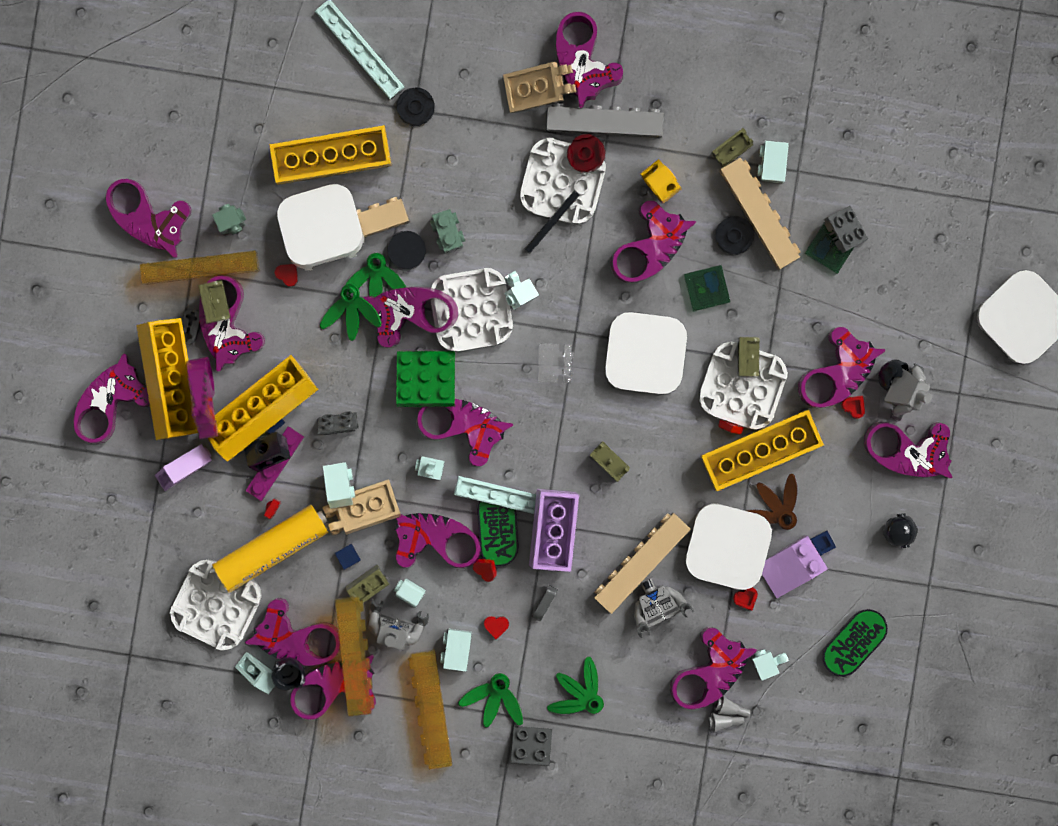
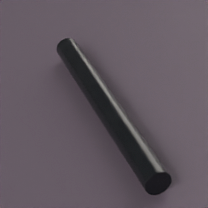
M574 190L524 248L528 253L535 249L580 196L577 191Z

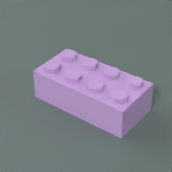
M537 489L529 566L531 568L571 572L579 494L576 492Z

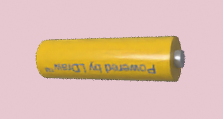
M311 504L213 563L214 571L225 589L231 593L328 534L329 532L324 526L327 520L322 511L316 512Z

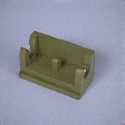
M742 128L713 150L711 154L720 166L724 168L752 147L753 140L748 137L746 130Z
M223 281L198 285L207 323L231 319Z
M759 337L738 338V376L759 377Z
M603 441L590 453V456L617 482L630 469Z
M375 565L345 587L350 597L359 606L387 587L389 582L379 566Z

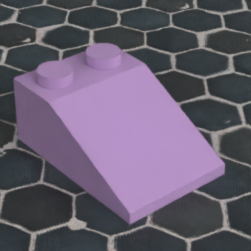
M805 535L767 558L762 576L775 597L779 598L823 573L828 568L809 537Z

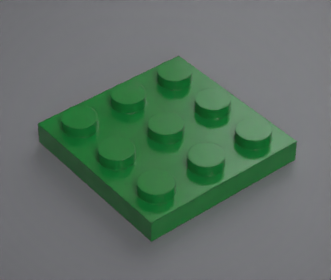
M397 351L396 407H455V351Z

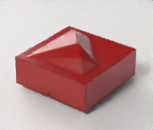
M274 498L265 506L264 516L269 519L273 518L281 505V501Z

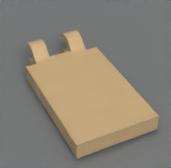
M551 62L504 74L510 113L563 101V94L576 92L575 84L563 85L562 75L573 73L572 65L557 67V62Z
M389 479L356 490L355 498H352L353 505L330 509L329 505L323 507L326 518L333 517L334 515H337L338 518L337 522L328 524L332 535L339 534L343 530L347 535L401 516Z

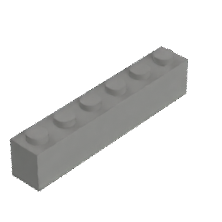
M553 103L552 106H548L546 132L662 138L664 113H660V109H648V112H642L640 108H629V111L621 110V107H610V110L602 109V106L595 105L590 106V109H580L577 104L571 105L570 108L563 107V104Z

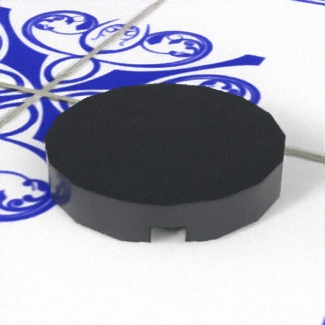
M420 87L409 88L399 96L397 112L406 124L421 126L432 118L435 112V103L427 90Z
M731 216L725 218L718 225L715 239L723 252L738 255L745 252L751 246L754 240V232L751 224L746 219L739 216Z
M401 231L393 236L388 245V256L392 263L405 270L419 266L426 255V245L422 237L415 232Z

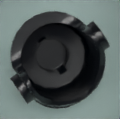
M896 359L885 363L878 372L881 387L889 391L894 378H901L903 376V369L909 372L908 364Z
M906 513L897 514V517L890 518L886 522L883 536L893 546L909 548L910 544L916 539L918 528L912 518L906 516Z
M286 657L279 662H275L276 664L271 671L272 681L277 688L281 690L300 689L306 681L304 678V667L297 659Z

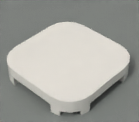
M554 138L540 140L533 146L530 152L521 187L520 199L522 205L527 211L535 215L551 218L575 190L580 196L558 221L570 224L587 222L596 210L606 170L605 161L596 171L581 173L576 171L568 162L567 149L571 143Z
M338 184L327 185L290 196L280 204L277 211L278 221L285 248L292 264L308 271L313 270V266L347 256L350 259L357 256L356 253L364 243V235L355 202L347 188Z
M484 268L440 276L433 282L431 288L440 290L452 297L458 307L456 323L450 329L436 333L439 343L444 348L450 351H464L498 345L510 337L513 330V321L510 305L507 303L504 294L507 292V286L504 277L498 271ZM433 298L431 299L435 327L441 328L449 319V308L443 300Z
M1027 270L1016 272L979 306L977 313L978 326L1008 356V359L1020 364L1031 363L1058 340V295L1035 272Z
M633 312L617 316L610 327L605 375L609 383L619 389L668 394L674 391L680 385L683 376L687 332L684 325L679 320L666 316Z
M738 342L723 343L716 348L712 355L700 390V405L711 416L749 429L764 428L774 418L785 381L787 380L788 372L786 365L776 355L759 350V377L738 376Z
M717 503L704 506L696 515L685 562L688 571L700 580L735 589L746 590L752 588L759 582L767 557L772 536L769 522L757 513Z
M201 560L190 568L175 602L171 606V621L180 632L182 631L216 649H232L239 645L245 636L259 607L262 597L261 589L257 582L252 579L229 593L219 580L212 566L217 561Z

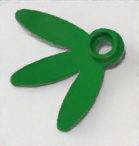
M380 253L370 254L367 258V266L358 270L345 284H354L360 288L370 277L369 296L373 297L383 292L382 277L393 290L406 287L403 280L393 270L385 266L386 259ZM378 259L380 261V264L375 265L373 263V260Z
M347 284L342 288V298L330 307L320 323V328L326 329L334 324L346 310V327L350 341H354L358 333V309L375 327H381L382 324L375 308L364 298L360 297L359 289L354 284ZM349 290L352 291L353 296L349 294Z
M586 657L584 663V680L587 690L573 678L557 673L556 677L564 689L579 700H563L547 706L548 711L558 714H570L586 709L589 713L596 714L603 709L604 701L597 695V669L591 657ZM597 701V707H591V702Z
M503 673L495 674L491 678L490 683L471 689L458 701V705L464 707L476 703L490 694L483 715V725L485 728H488L497 715L502 698L514 722L519 726L523 724L520 705L513 693L508 689L510 680ZM497 680H503L504 683L500 685L497 683Z

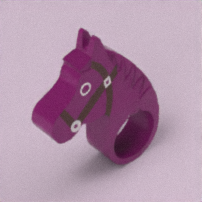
M120 179L112 183L106 193V203L115 221L128 234L154 248L167 250L173 257H177L176 246L183 241L181 239V229L192 212L189 203L177 201L169 211L165 210L155 214L147 193L139 182L131 179ZM130 183L139 190L141 201L135 213L133 211L125 214L115 208L112 197L119 185Z

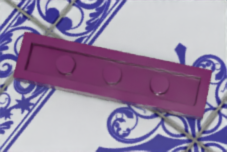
M288 426L283 436L287 438L290 457H292L304 436ZM290 459L257 472L245 491L263 501Z

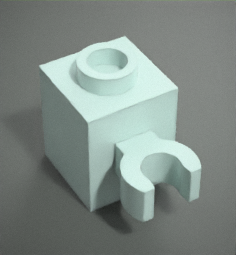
M516 271L505 277L506 282L512 288L504 294L507 303L514 310L539 295L530 279L522 283L520 282Z
M421 456V460L417 459L415 471H418V476L441 480L445 461Z
M765 649L754 653L755 656L751 658L761 681L779 674L777 665L789 661L786 653L773 657L771 652L765 651Z

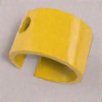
M659 159L640 173L645 183L663 204L682 190L676 177Z

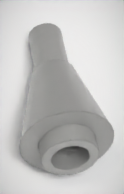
M724 696L715 702L714 709L717 714L750 716V710L739 707Z
M711 713V717H708V727L713 732L732 725L744 724V717H731Z

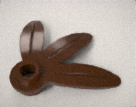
M789 474L786 480L783 495L784 504L768 486L758 482L756 486L760 496L774 512L756 509L746 511L763 516L769 524L778 523L782 529H793L797 524V517L793 513L798 494L795 475ZM787 516L791 518V522L789 524L785 523V518Z

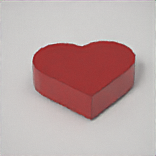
M294 264L279 265L275 269V276L283 280L286 286H295L298 282L297 266Z
M863 396L848 397L842 401V409L849 412L853 418L859 419L864 416Z
M720 419L718 424L719 428L735 434H742L744 429L740 425Z
M478 559L473 564L474 572L481 575L482 579L486 582L493 581L497 576L494 560Z
M753 587L743 590V592L738 591L733 596V602L740 607L752 611L758 593Z
M489 616L484 621V627L497 639L508 629L509 621L503 616L498 618Z

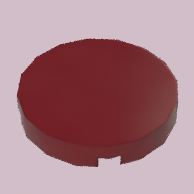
M582 134L576 137L571 145H569L567 159L576 171L591 173L603 164L605 148L597 137L590 134Z

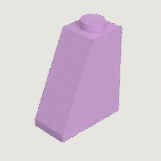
M201 444L164 466L155 477L164 491H167L211 462V454Z

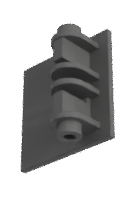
M851 206L824 219V225L828 232L834 230L829 235L836 234L837 237L832 240L838 238L834 243L841 253L868 240Z
M346 411L340 415L326 414L318 418V434L329 435L334 434V432L337 434L339 431L344 433V431L350 432L359 429L357 412Z
M514 726L511 763L550 766L552 729Z

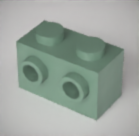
M226 204L219 208V212L212 214L220 233L223 235L229 233L232 235L237 234L245 226L244 221L246 217L242 209L234 205Z
M451 209L432 215L433 220L430 223L433 232L438 231L440 238L436 240L439 249H444V252L448 253L463 248L462 242H465L462 230H457L456 224L459 221L456 212L452 213Z

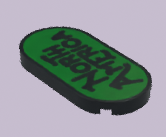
M479 501L477 511L481 555L484 559L494 560L495 566H506L516 558L519 549L516 510Z
M866 609L856 612L825 646L823 650V663L830 673L841 677L853 674L886 638L888 626L885 618L875 610Z

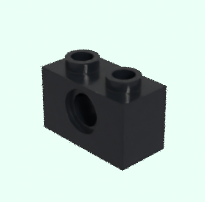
M272 432L264 438L254 440L244 448L247 465L256 472L291 458L287 438L278 432Z

